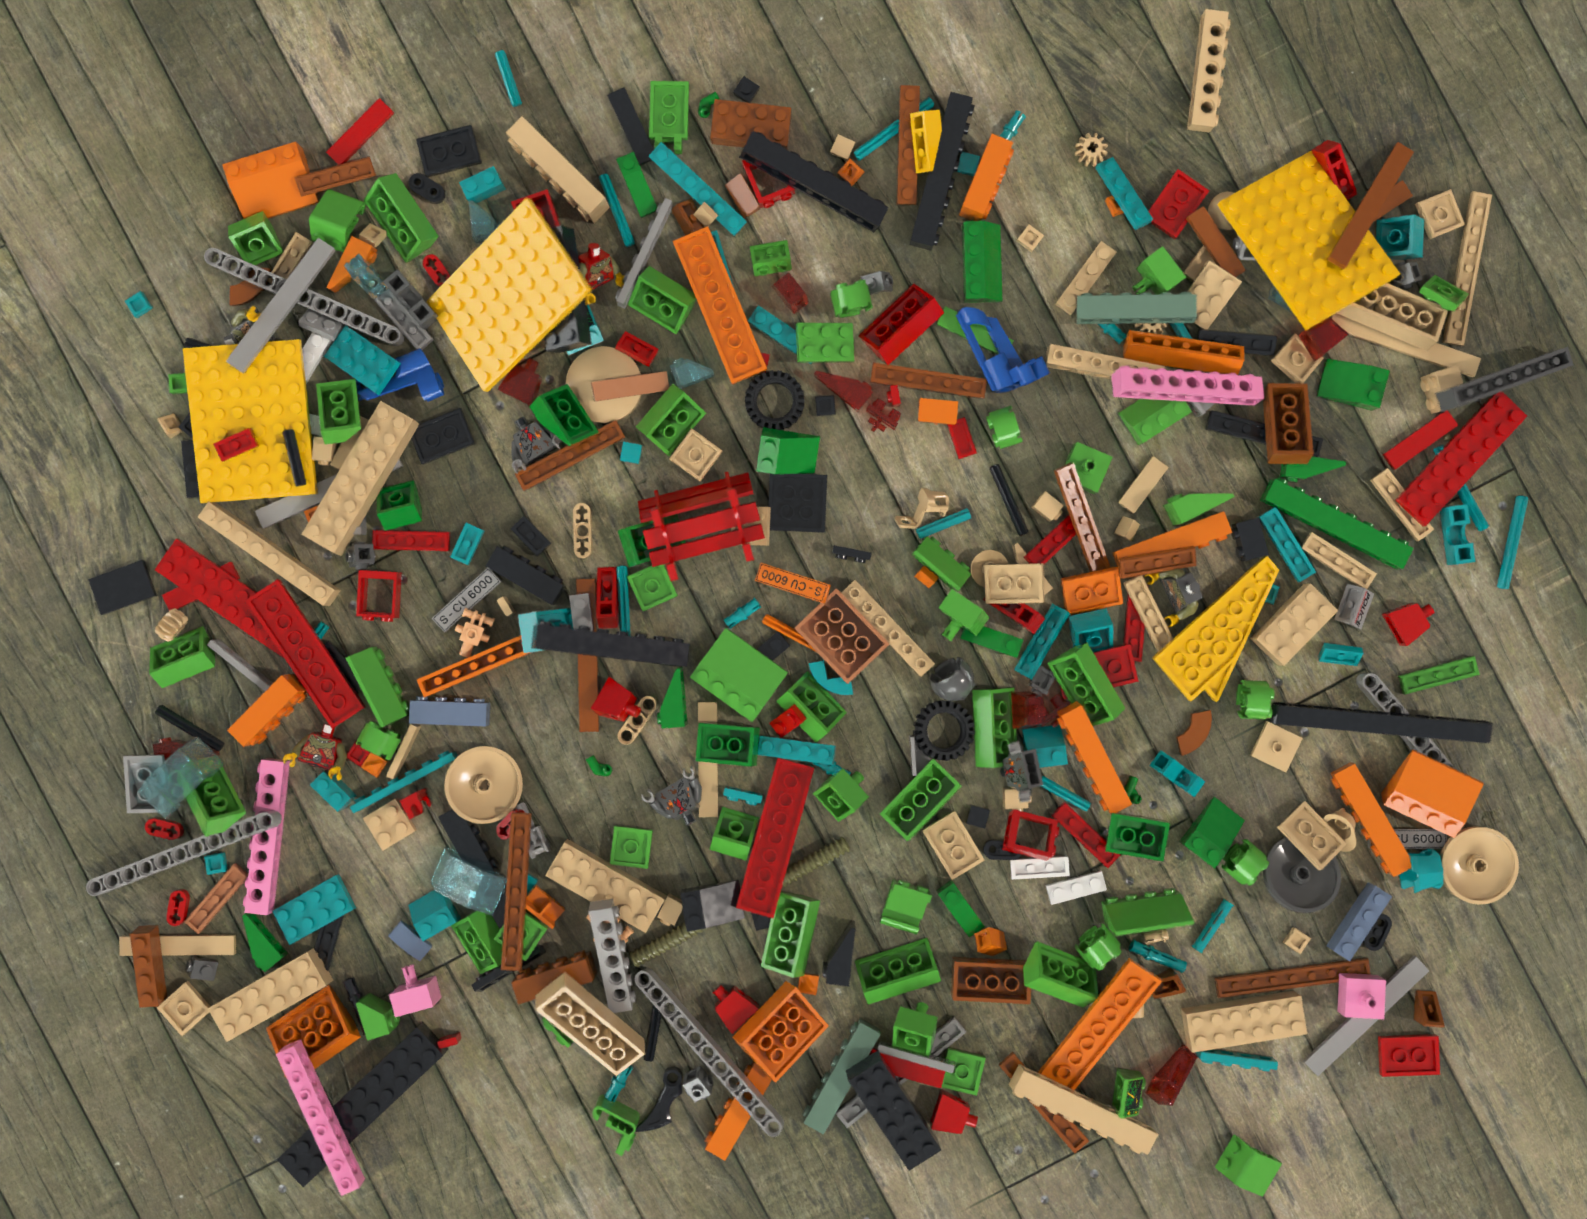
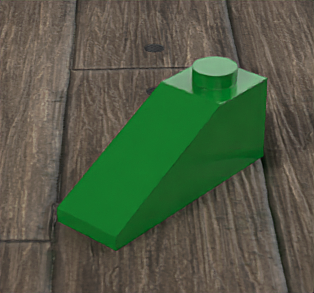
M634 152L617 158L616 161L640 217L642 218L656 212V203Z
M1311 457L1308 464H1282L1280 478H1286V481L1290 483H1297L1298 480L1346 466V462Z
M983 626L977 636L964 628L960 639L1015 658L1018 657L1023 643V639Z
M952 879L936 890L969 938L985 927Z
M245 913L242 917L252 958L255 960L257 968L266 972L282 960L288 952L256 914Z

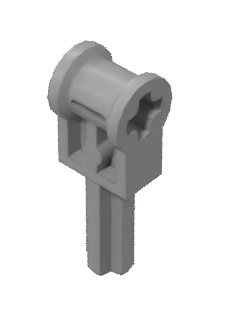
M524 802L516 805L515 810L521 809L525 813H529ZM531 818L529 855L534 859L536 855L545 851L550 852L551 849L541 826L535 827Z

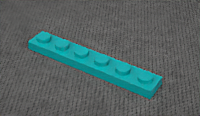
M662 142L648 156L700 205L706 202L718 215L716 220L733 236H736L747 223L740 214Z
M448 750L438 755L440 759L433 762L431 759L421 764L422 769L416 771L414 768L404 773L405 778L399 780L397 777L389 781L388 787L382 789L380 786L372 790L371 796L366 798L363 795L354 800L355 804L350 806V809L354 814L452 762L458 754L456 751L450 753Z

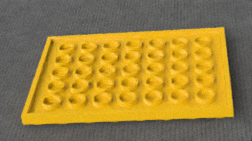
M1312 151L1221 200L1217 205L1305 330L1317 325L1400 275V272L1369 230L1344 270L1327 260L1355 210L1337 185H1334L1312 154Z
M526 198L426 302L438 315L436 319L482 390L489 392L592 289L532 200Z
M301 340L267 342L244 374L226 362L238 344L183 348L200 503L318 494L315 463L312 460L313 444ZM251 428L259 447L221 462L213 444ZM293 429L295 432L306 485L297 487L294 484L282 433L284 430Z

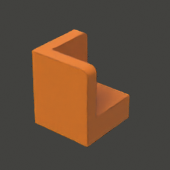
M988 927L975 933L978 952L995 956L1007 950L1003 931Z

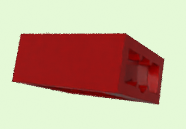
M742 160L743 169L760 208H770L779 200L787 201L793 197L795 188L789 185L786 188L761 197L751 172L757 169V167Z
M359 570L356 616H362V620L374 621V617H381V621L393 622V618H399L402 573ZM368 578L394 580L392 613L366 612Z
M1013 809L1008 813L1002 850L1045 861L1051 859L1056 852L1054 842L1059 834L1058 820ZM1020 819L1049 826L1045 851L1015 844Z

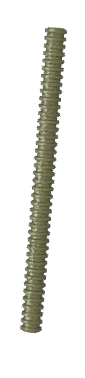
M840 837V840L836 839L835 843L831 842L829 846L825 845L824 849L820 848L818 852L814 851L813 855L809 854V857H803L804 860H798V863L794 862L793 866L789 865L782 886L786 887L788 883L792 884L793 880L797 881V878H803L804 874L807 876L808 872L812 873L814 869L818 870L819 866L823 867L825 863L829 864L830 860L834 861L835 857L839 858V855H845L846 851L849 853L850 847L845 838ZM684 922L682 926H677V929L673 928L672 932L668 931L666 935L662 934L661 938L657 937L655 941L651 940L650 944L646 943V946L642 945L640 949H635V952L631 951L630 959L634 966L640 967V964L644 965L645 961L649 962L651 958L655 959L656 955L660 956L662 952L666 953L667 949L671 950V947H677V944H682V941L686 942L687 938L691 939L693 935L697 936L698 932L702 933L704 929L687 932Z

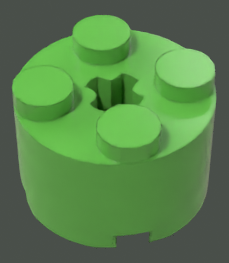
M865 280L856 281L852 285H847V283L838 284L836 289L830 293L836 317H851L859 315L862 309H865V312L873 308L868 284H866Z
M1011 405L989 412V416H986L989 429H994L995 432L992 438L996 448L1004 449L1023 442L1022 437L1018 438L1020 430L1014 412H1009L1012 411Z
M1241 680L1242 684H1238L1236 693V705H1240L1241 711H1237L1238 716L1241 719L1271 718L1272 708L1270 706L1271 700L1274 699V689L1269 687L1267 681Z
M370 721L369 723L366 722L355 744L361 745L360 747L375 755L386 756L385 759L391 760L401 741V734L389 729L385 731L383 727H380L379 723Z
M1243 839L1244 843L1240 845L1236 843L1228 850L1223 858L1225 865L1222 864L1221 867L1240 884L1252 885L1255 883L1258 874L1268 867L1269 861L1260 849L1248 839Z
M1100 924L1102 927L1099 928L1093 926L1080 936L1079 946L1075 945V950L1086 963L1098 971L1102 970L1108 961L1112 958H1117L1122 952L1120 950V942L1105 924Z

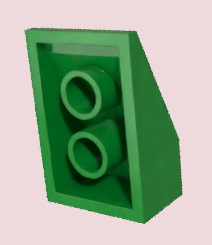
M1326 359L1316 396L1370 411L1376 410L1381 406L1390 370L1371 365Z
M568 384L539 395L529 406L539 423L568 446L598 433L597 428Z
M763 427L756 471L770 474L815 473L820 436Z
M675 514L663 517L665 524L679 521V518ZM653 520L618 530L629 567L651 561L649 552L666 548V545L651 549L647 548L643 530L654 528ZM682 540L671 543V546L686 543V541Z
M683 667L675 670L660 712L657 713V722L661 724L662 729L685 727L688 724Z
M699 723L695 761L750 767L757 766L760 727Z
M1213 797L1179 842L1215 869L1227 854L1245 820L1216 797Z
M1111 813L1105 851L1164 862L1170 823L1166 820Z

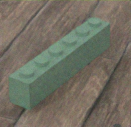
M1144 292L1140 295H1132V293H1121L1120 295L1102 293L1097 296H1093L1091 293H1084L1081 296H1077L1076 324L1195 323L1197 318V294H1192L1191 292H1181L1180 294L1162 292L1160 295H1152L1149 292Z
M859 1018L858 1022H853L849 1030L851 1032L849 1038H845L841 1043V1052L838 1056L835 1055L830 1064L832 1068L829 1073L827 1071L824 1073L820 1089H815L811 1097L813 1099L811 1105H806L802 1116H804L803 1123L823 1135L851 1087L846 1070L868 1057L881 1034L879 1028Z

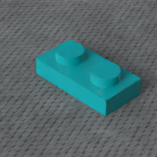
M466 522L450 557L469 565L485 531Z
M1324 643L1318 659L1319 662L1358 666L1364 652L1362 647Z
M725 786L723 794L727 796L728 800L738 801V799L746 800V804L755 806L757 803L761 804L763 796L761 793Z

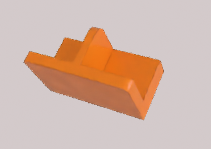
M919 399V422H929L935 425L938 423L955 425L957 423L958 401Z
M537 885L526 896V909L553 929L555 921L565 911V907Z

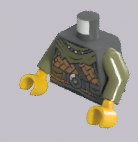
M251 306L250 309H240L236 312L230 324L231 334L224 337L226 345L240 343L261 315L257 307ZM274 334L272 335V337L269 339L268 342H270V341H275V336H274Z
M1173 569L1144 576L1152 578V580L1147 582L1148 585L1153 584L1160 578L1175 613L1177 612V615L1171 614L1164 618V620L1171 619L1172 624L1168 627L1177 625L1179 619L1184 620L1197 611L1198 600L1203 598V595L1200 591V584L1196 582L1191 572Z

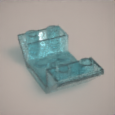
M197 736L176 750L145 780L138 792L167 819L181 806L179 804L206 778H211L225 763Z
M444 847L430 883L436 892L458 904L493 915L506 885L507 878L494 871H484L460 859L457 852Z

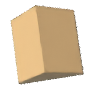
M175 414L157 419L168 437L173 438L182 432L179 428L181 423Z
M1122 516L1114 534L1132 542L1140 524L1134 519Z

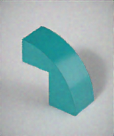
M824 660L809 663L814 678L822 687L836 694L853 695L851 682L847 684L841 677L827 679Z
M1161 750L1149 765L1193 797L1197 795L1205 783L1202 778Z

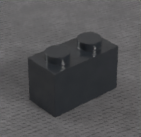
M1259 517L1231 524V535L1237 543L1236 554L1238 558H1241V561L1269 555Z

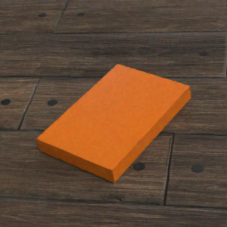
M1118 567L1060 578L1065 610L1070 615L1123 604Z

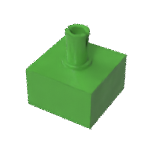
M1162 246L1136 268L1143 279L1136 285H1133L1132 289L1135 292L1141 287L1136 292V295H1140L1150 288L1156 295H1160L1162 292L1172 290L1186 276Z
M1076 442L1071 448L1065 465L1074 463L1083 490L1095 494L1099 491L1113 457Z
M951 589L939 606V609L951 618V622L941 634L950 641H952L961 627L977 636L990 618L983 609Z
M843 768L826 779L813 793L838 822L854 813L869 797L859 786L864 780L863 775L855 771L850 776Z
M918 1002L916 1010L900 1006L893 1029V1047L930 1057L935 1040L938 1017L926 1014L928 1010L927 1004Z

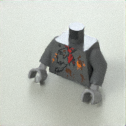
M524 416L515 421L516 426L520 430L513 435L514 440L511 443L512 468L516 473H518L519 467L526 470L524 464L528 466L552 450L560 449L559 443L562 440L541 423L539 424L535 421L529 425Z
M1019 741L1008 744L1010 752L1008 757L1002 761L1003 767H1001L1000 773L1003 777H1006L1008 786L1015 787L1019 791V801L1029 802L1031 801L1032 788L1043 785L1036 749L1023 751V746L1019 744Z
M690 766L691 773H687L684 768V778L655 794L656 797H653L651 789H647L651 795L644 797L641 794L643 801L649 802L650 806L657 813L667 819L679 820L683 818L686 826L695 823L697 820L693 811L700 807L702 786L697 776L694 775V766Z

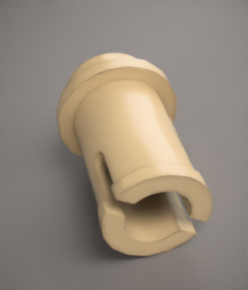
M1166 928L1143 933L1146 945L1160 941L1166 942L1169 939Z

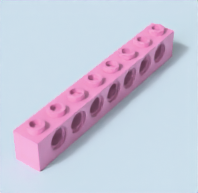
M1130 366L1119 367L1112 374L1114 397L1255 406L1264 399L1262 377H1256L1253 374L1241 376L1236 373L1184 372L1181 369L1167 371L1165 368L1152 370L1147 367L1137 369L1130 368Z
M266 758L262 759L258 764L259 781L255 787L257 800L253 806L255 815L276 810L281 814L282 820L277 827L265 831L269 836L268 841L263 838V832L254 835L250 840L249 849L251 850V857L247 862L249 875L245 881L247 894L243 900L244 913L269 915L274 910L290 760H287L284 764L281 759ZM270 774H272L275 778V782L273 784L269 781ZM268 793L273 797L272 802L267 800ZM261 850L266 853V860L261 857ZM259 870H262L264 872V878H261L259 876ZM257 889L262 891V897L257 895Z
M301 1039L282 1047L276 1056L341 1196L360 1188L365 1177Z

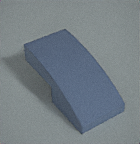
M400 921L389 934V937L398 946L418 961H421L432 948L430 942L427 940L422 941L420 936L416 934V930L403 921Z

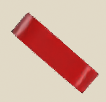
M429 254L424 257L423 267L434 283L440 287L443 283H439L441 278L438 274L441 273L444 277L447 276L446 280L451 274L436 255ZM430 260L436 261V262L434 263L435 266L437 267L436 270H434L431 266H429V265H430V263H429Z
M516 809V810H514V811H511V812L525 813V812H524L523 810H521V809ZM511 812L496 827V833L500 839L505 840L510 837Z
M155 817L145 823V831L152 836L174 840L180 838L184 833L182 824L176 821ZM153 823H156V826L162 827V829H156L154 831V827H152L151 825ZM175 827L174 829L177 831V833L173 834L172 831H169L167 829Z
M178 889L170 894L166 920L171 926H178L187 919L190 895L187 890ZM180 895V897H182L183 900L179 902V899H177L176 896ZM176 913H177V916L180 917V919L177 920V921H176V918L173 917V915L176 914Z

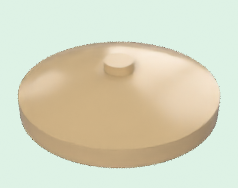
M600 346L586 350L573 361L568 370L566 384L569 385L592 422L608 424L615 420L620 421L633 412L641 398V395L594 402L591 382L641 375L633 359L613 347Z
M488 746L474 747L458 755L450 764L444 780L445 796L453 811L463 819L479 824L493 823L506 817L519 802L523 788L521 771L514 759L506 752Z
M1482 826L1464 828L1458 832L1455 838L1450 837L1440 853L1445 887L1455 897L1471 904H1489L1501 899L1511 890L1518 876L1519 860L1513 844L1502 833L1491 828Z

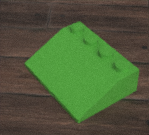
M725 628L690 678L753 722L788 672L728 628Z
M1174 888L1164 889L1162 893L1148 891L1142 896L1128 894L1125 895L1126 898L1122 899L1109 897L1106 898L1107 901L1101 902L1104 923L1116 936L1192 925L1194 920L1182 894L1177 890L1175 891Z

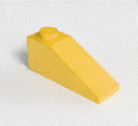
M940 110L910 113L916 173L933 171L942 132Z

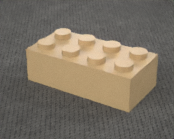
M1311 583L1303 584L1250 639L1277 665L1285 666L1339 610Z

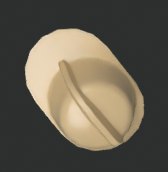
M1345 808L1326 815L1323 820L1347 843L1341 851H1352L1356 846V823L1353 816L1347 813Z

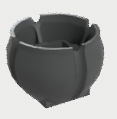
M957 657L956 660L950 658L942 662L934 669L935 674L930 673L929 675L933 691L940 698L948 702L965 700L975 686L972 668L961 657Z

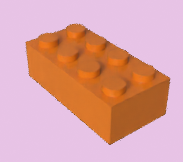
M991 134L959 216L971 221H982V218L986 220L992 207V203L989 201H994L1000 187L997 183L1001 184L1007 167H1004V165L1008 166L1014 149L1011 148L1013 145L1012 141Z
M295 674L281 675L227 731L243 747L253 746L257 743L261 744L267 738L266 734L270 730H275L281 724L280 720L284 716H289L294 711L293 707L307 698V691Z

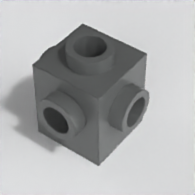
M1403 261L1395 264L1400 275L1388 283L1402 290L1412 288L1413 283L1423 280L1418 263L1410 262L1406 264Z
M365 542L353 543L345 554L349 568L355 567L356 570H367V567L374 564L375 551L373 544H365Z
M699 1066L685 1073L682 1086L686 1094L696 1102L706 1099L711 1095L713 1079Z

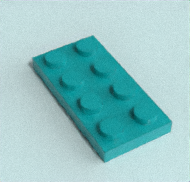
M346 325L324 355L328 360L378 395L381 394L401 365L400 362Z
M338 874L272 912L288 944L291 945L356 909V906Z

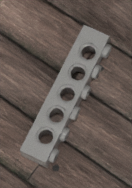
M613 899L590 902L588 912L608 1009L613 1013L631 1011L633 1009V1002H636L635 991L631 990L633 980L632 975L628 974L627 970L629 969V959L624 955L626 944L625 940H621V935L623 934L622 924L618 923L617 920L619 908L614 905Z

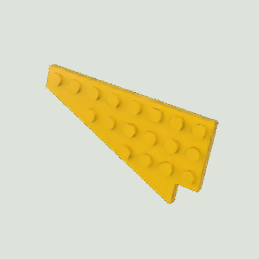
M1263 556L1152 658L1188 701L1194 700L1203 690L1213 701L1217 702L1220 699L1279 572V569L1268 556Z

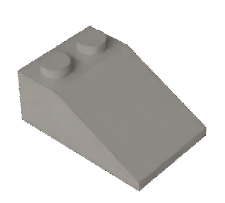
M164 755L123 756L127 813H162L174 808L173 786Z

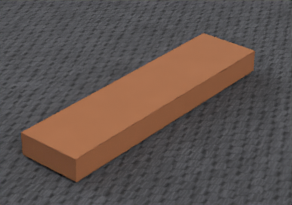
M667 371L591 382L593 399L596 402L667 391L669 389Z
M237 863L233 864L184 922L197 934H200L242 886L249 874Z

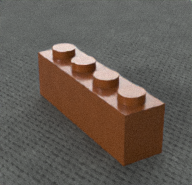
M158 925L138 926L130 934L139 1008L159 1007L167 998Z

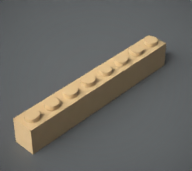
M208 502L199 514L198 518L321 605L330 606L341 590L219 504Z
M1018 1065L1009 1083L1013 1090L1012 1093L1022 1099L1026 1097L1030 1099L1029 1101L1039 1107L1043 1105L1053 1114L1060 1113L1070 1122L1075 1120L1087 1130L1092 1128L1104 1138L1109 1136L1113 1138L1115 1143L1121 1146L1126 1144L1135 1153L1140 1154L1142 1152L1148 1155L1158 1136V1133L1151 1126L1132 1117L1119 1118L1113 1108L1023 1065Z

